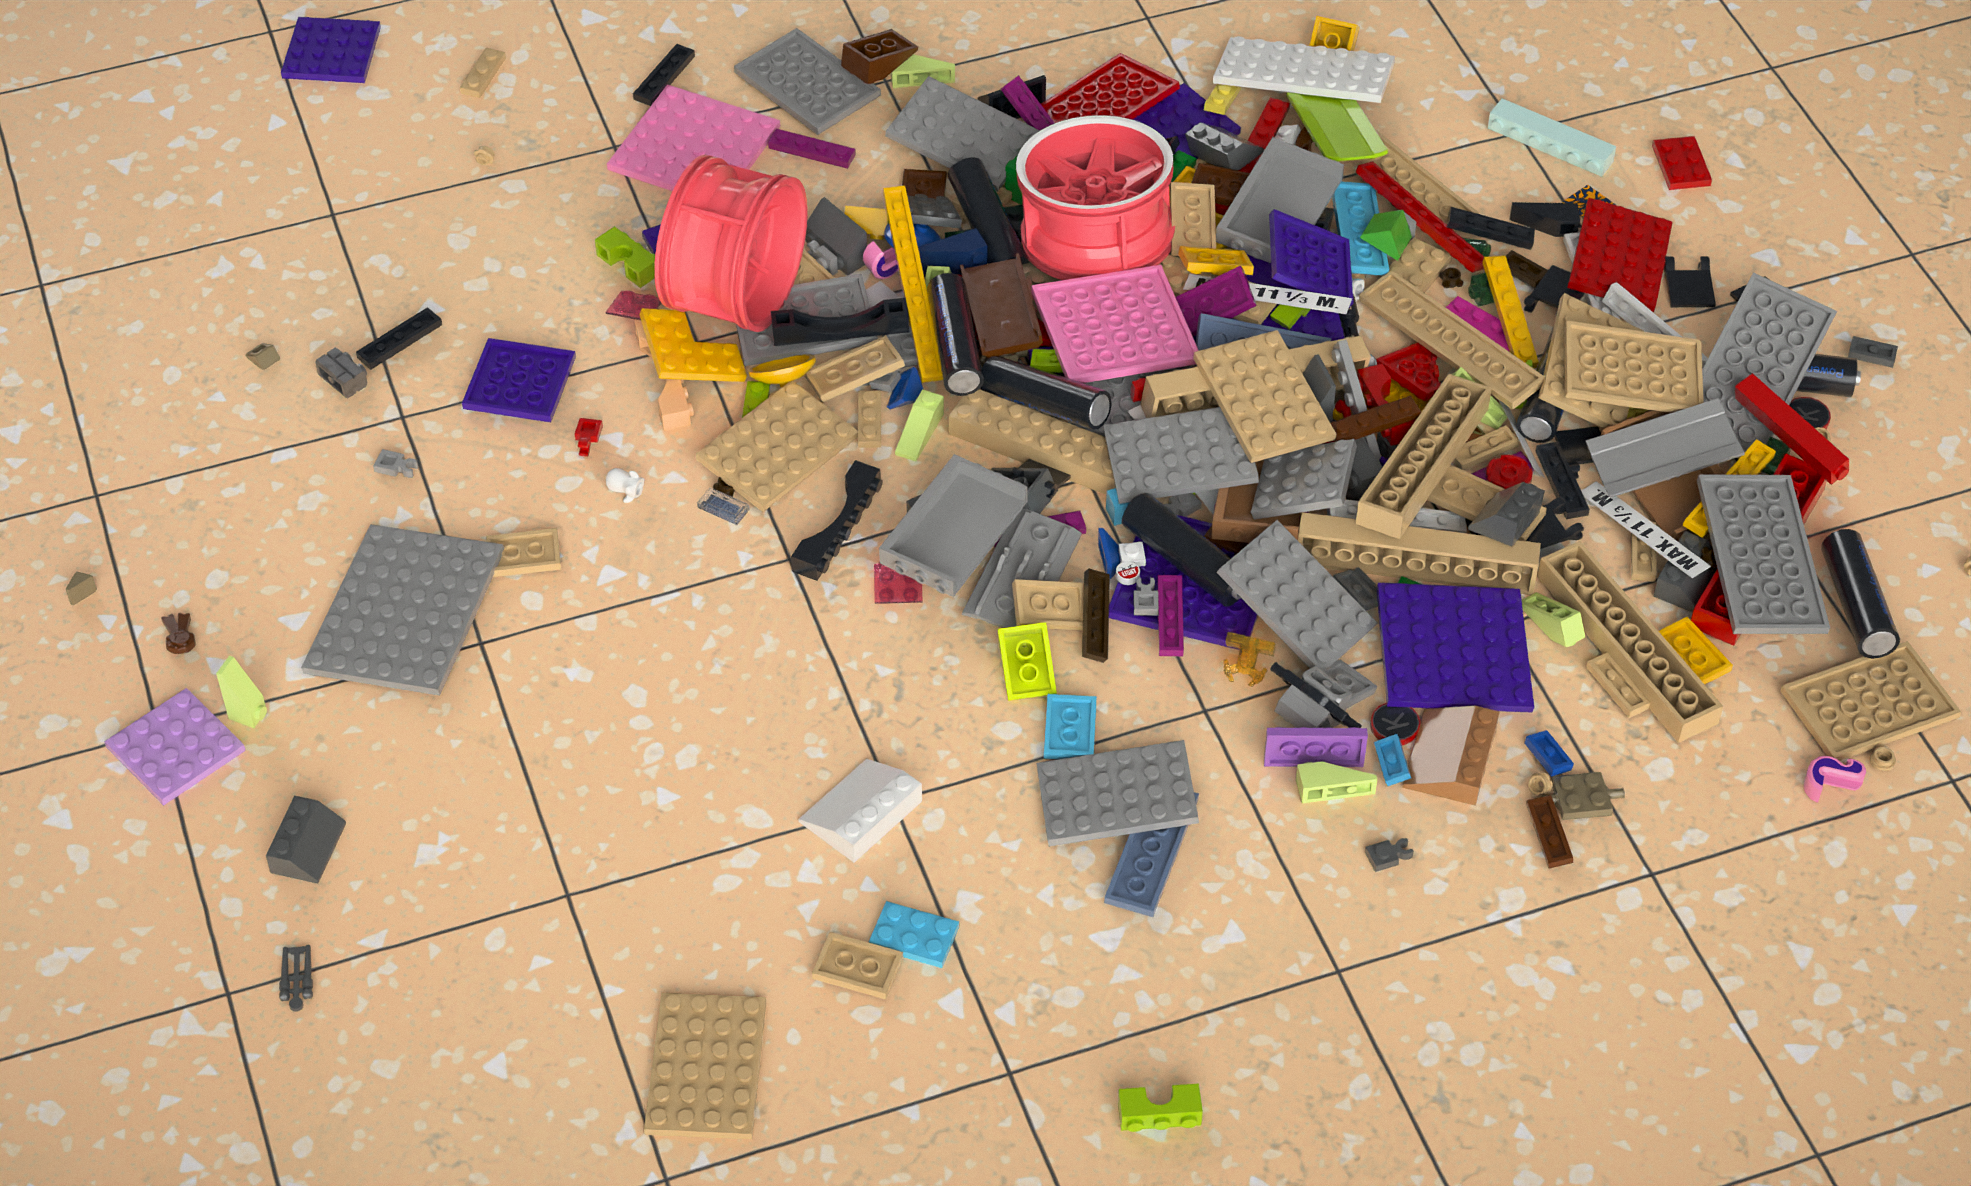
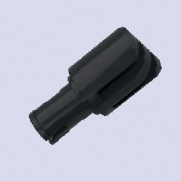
M1353 294L1351 309H1348L1347 314L1338 313L1340 321L1344 325L1345 338L1352 337V335L1354 337L1359 336L1356 325L1359 320V314Z

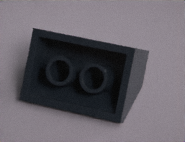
M1045 75L1024 81L1040 104L1046 101ZM1001 89L978 97L979 101L1015 119L1021 118Z

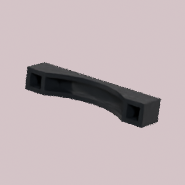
M906 298L882 300L865 311L841 317L813 316L794 309L771 311L774 346L909 333Z
M857 460L854 461L845 475L847 499L842 512L826 529L800 542L791 556L792 572L818 581L822 573L825 574L827 572L830 561L838 555L841 544L844 540H848L851 529L855 524L859 523L862 512L865 508H869L872 497L876 492L880 491L883 480L881 479L879 468Z

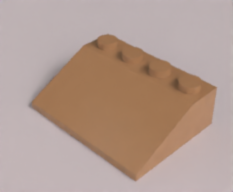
M1479 706L1424 709L1408 765L1411 778L1403 782L1402 788L1476 806L1495 737L1500 711Z

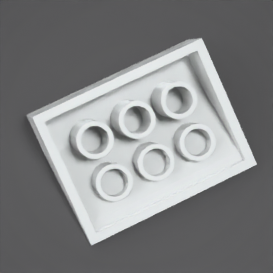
M866 759L802 815L798 821L855 863L922 802V783L901 769Z

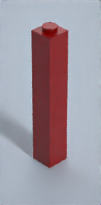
M1752 373L1735 386V399L1828 483L1832 485L1837 480H1842L1847 476L1849 472V458Z

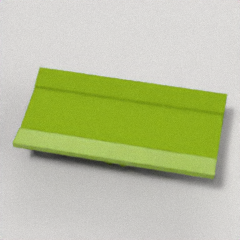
M1287 92V98L1323 157L1335 161L1375 159L1388 154V149L1356 100Z

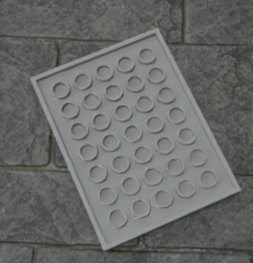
M370 524L301 667L303 674L440 696L493 578L494 570L498 567L502 558L503 544Z

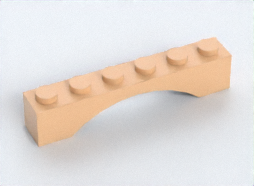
M634 319L635 335L640 351L652 358L641 319ZM666 379L663 392L658 398L659 416L664 431L691 426L690 416H694L691 402L687 403L686 401L689 399L687 387H682L684 379Z

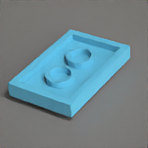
M1047 695L1044 759L1059 760L1094 754L1097 696Z
M886 901L869 943L901 951L904 958L943 968L959 929V921Z

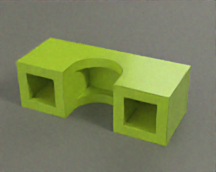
M614 226L595 239L597 256L610 266L619 261H624L626 278L638 287L642 288L655 279V254L648 252L640 243L632 240L627 233L620 231Z
M1199 1083L1172 1085L1171 1100L1163 1105L1152 1103L1147 1098L1145 1087L1125 1088L1118 1091L1121 1131L1138 1132L1142 1129L1165 1130L1170 1127L1192 1128L1202 1124L1203 1110Z

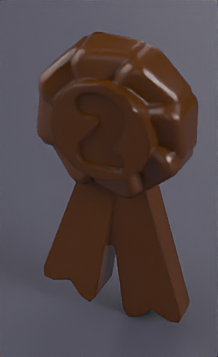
M178 613V623H176L173 614H170L168 617H161L162 623L170 633L165 641L166 649L174 654L188 653L196 646L194 634L188 631L191 621L190 613Z

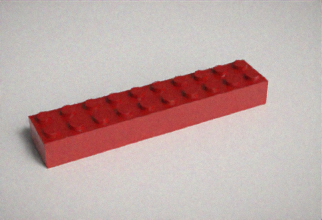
M1785 454L1773 475H1791L1803 524H1805L1825 490L1827 481L1805 461ZM1717 569L1696 604L1691 621L1702 633L1734 646L1741 634H1733Z

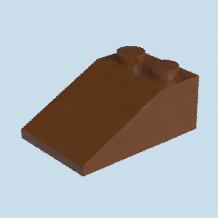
M889 29L844 43L841 66L864 83L873 84L886 78L916 53L918 46L893 29Z

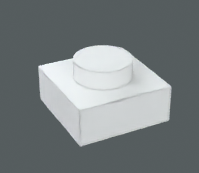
M1142 542L1119 544L1118 550L1121 563L1130 561L1138 566H1145L1146 559Z

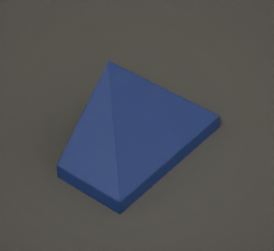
M915 367L901 373V379L892 391L887 408L894 409L915 403L923 389Z
M1098 528V547L1104 571L1110 574V579H1112L1116 574L1117 566L1121 563L1118 550L1119 545L1104 528Z

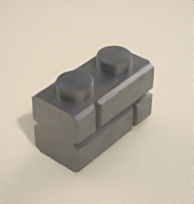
M335 347L327 352V355L324 354L316 359L318 375L345 398L348 399L356 394V391L359 392L367 386L366 369L362 364L357 365L354 363L347 352L342 353Z

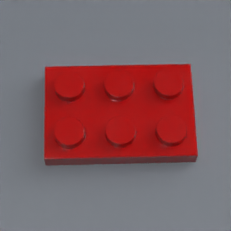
M1695 136L1653 140L1652 148L1669 190L1711 186L1712 178Z

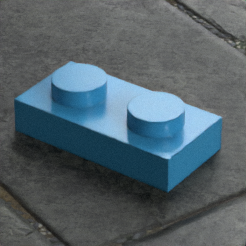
M1398 734L1374 742L1387 786L1410 779V771Z

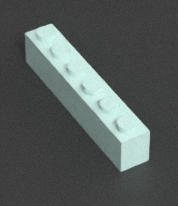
M1503 98L1490 112L1488 129L1602 177L1614 162L1615 145Z

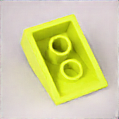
M1046 622L998 629L997 636L1008 701L1057 694Z

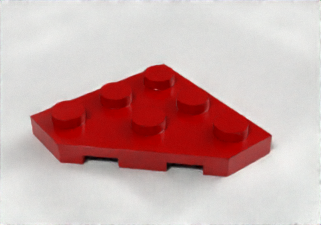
M1420 343L1412 344L1376 359L1377 365L1383 364L1393 380L1423 401L1432 398L1441 385V382L1438 380L1437 355Z

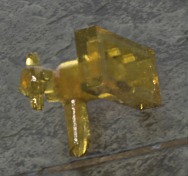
M1228 632L1226 645L1240 650L1236 664L1229 665L1228 659H1224V674H1226L1230 682H1234L1232 674L1239 672L1241 674H1248L1253 679L1248 684L1250 687L1259 684L1264 679L1267 669L1263 668L1259 672L1255 668L1258 654L1274 657L1276 644Z

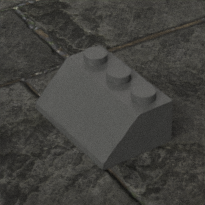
M1202 122L1185 133L1191 154L1217 167L1239 171L1264 152L1262 147L1221 127Z
M822 198L807 221L805 240L807 243L815 240L820 247L825 246L837 257L838 270H841L848 276L865 266L863 254L867 247V232L828 199Z
M1522 482L1496 493L1469 525L1468 530L1512 547L1539 515L1545 490L1533 484Z
M1684 531L1679 540L1680 544L1700 559L1703 547H1708L1709 550L1713 549L1707 539ZM1667 561L1657 579L1653 597L1693 613L1696 604L1715 573L1707 569L1691 578L1670 561Z
M294 795L266 854L270 873L318 884L343 832L346 821L318 800Z

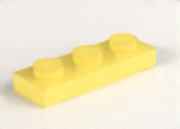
M1217 84L1206 100L1204 110L1225 115L1241 87Z

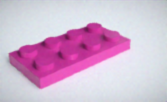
M1459 296L1445 307L1509 351L1500 319Z

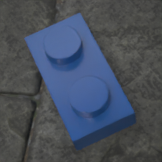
M1547 730L1526 736L1525 745L1551 777L1572 770L1574 763Z

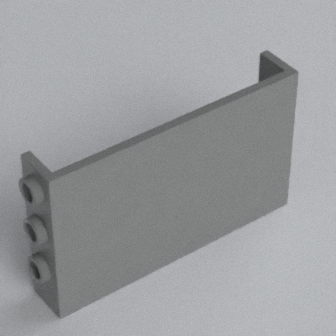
M1272 137L1216 228V242L1234 250H1244L1246 254L1256 259L1271 263L1269 214L1275 209L1315 225L1343 179L1344 164Z
M954 454L879 547L880 564L895 570L901 575L911 577L920 584H926L940 593L954 597L1028 502L1027 486Z

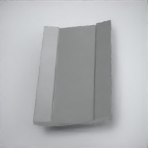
M1719 398L1586 440L1591 458L1610 498L1665 480L1669 481L1671 478H1678L1681 475L1745 455Z
M1022 508L1002 534L962 615L981 619L1001 628L1017 626L1012 589L1013 581L1015 579L1059 581L1082 533L1069 525Z

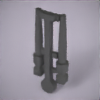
M310 945L291 948L283 947L279 998L281 1001H289V993L293 994V999L289 1001V1006L292 1011L297 1012L302 1010L304 1006L302 999L299 998V993L302 992L304 999H312L313 997ZM305 952L304 974L300 975V954ZM289 953L294 955V975L288 976ZM294 981L293 988L290 989V982Z

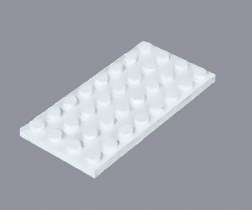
M1240 36L1230 37L1213 76V84L1381 103L1395 63V56L1387 53H1368L1363 50L1348 51L1344 48L1313 47L1302 43L1286 44L1283 41L1269 42L1263 39H1245Z

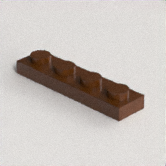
M1408 396L1331 422L1330 424L1336 432V438L1333 441L1357 440L1417 419L1421 414V410L1413 398Z

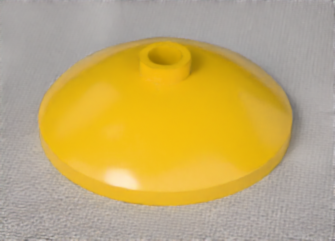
M811 354L795 355L763 362L751 367L748 372L749 376L755 380L766 384H779L780 387H783L787 383L804 376L814 366L816 358Z

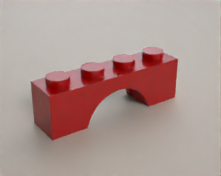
M1379 364L1357 369V376L1366 407L1372 409L1389 403L1385 398L1390 395L1391 377L1384 365ZM1416 419L1383 430L1381 434L1384 438L1386 437L1391 446L1400 444Z

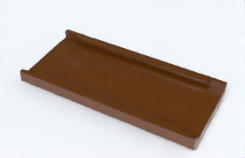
M1019 253L1016 254L1015 259L964 269V266L960 265L962 278L966 283L970 309L982 355L990 358L992 356L1038 348L1043 343L1042 334Z

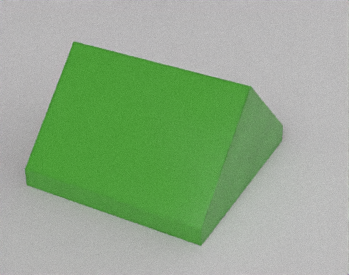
M1397 210L1374 214L1360 238L1398 261L1412 235L1404 211Z

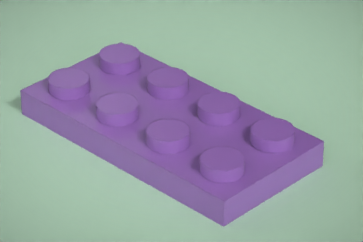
M1267 728L1264 766L1297 767L1298 764L1322 761L1342 767H1364L1368 738L1367 728Z

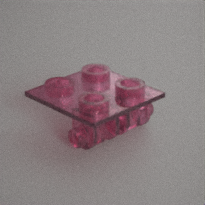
M621 291L607 309L606 314L641 320L639 314L642 308L659 309L661 301L659 297L651 294L643 295L633 291Z
M880 561L879 564H874L875 604L923 603L922 584L911 577L901 575L895 570L880 564Z

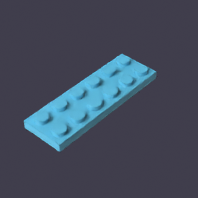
M1341 181L1332 196L1338 235L1349 239L1351 273L1384 276L1389 272L1387 254L1360 238L1374 214L1379 213L1376 191L1368 183Z

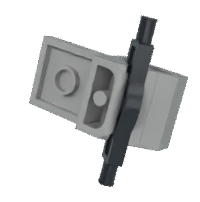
M1341 659L1330 667L1319 669L1314 666L1306 670L1301 676L1302 679L1290 670L1280 666L1277 662L1270 668L1272 672L1290 686L1279 699L1275 708V712L1282 716L1285 721L1290 722L1296 728H1333L1339 724L1348 728L1362 727L1345 711L1352 705L1373 695L1377 685Z

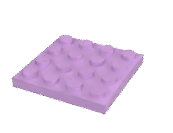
M187 688L104 741L106 748L163 806L246 751L244 744Z

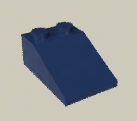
M976 228L918 247L924 279L928 266L950 267L951 273L962 275L960 265H963L964 269L987 264V244Z

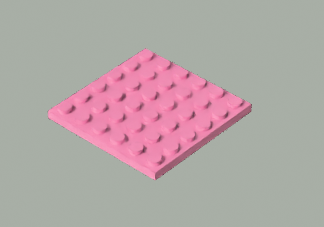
M667 85L608 161L607 169L673 191L686 167L701 155L706 154L722 158L729 165L749 170L768 145L774 131L780 128V120Z
M1161 265L1037 284L1031 287V293L1065 378L1088 383L1196 365L1193 355L1194 352L1199 350Z

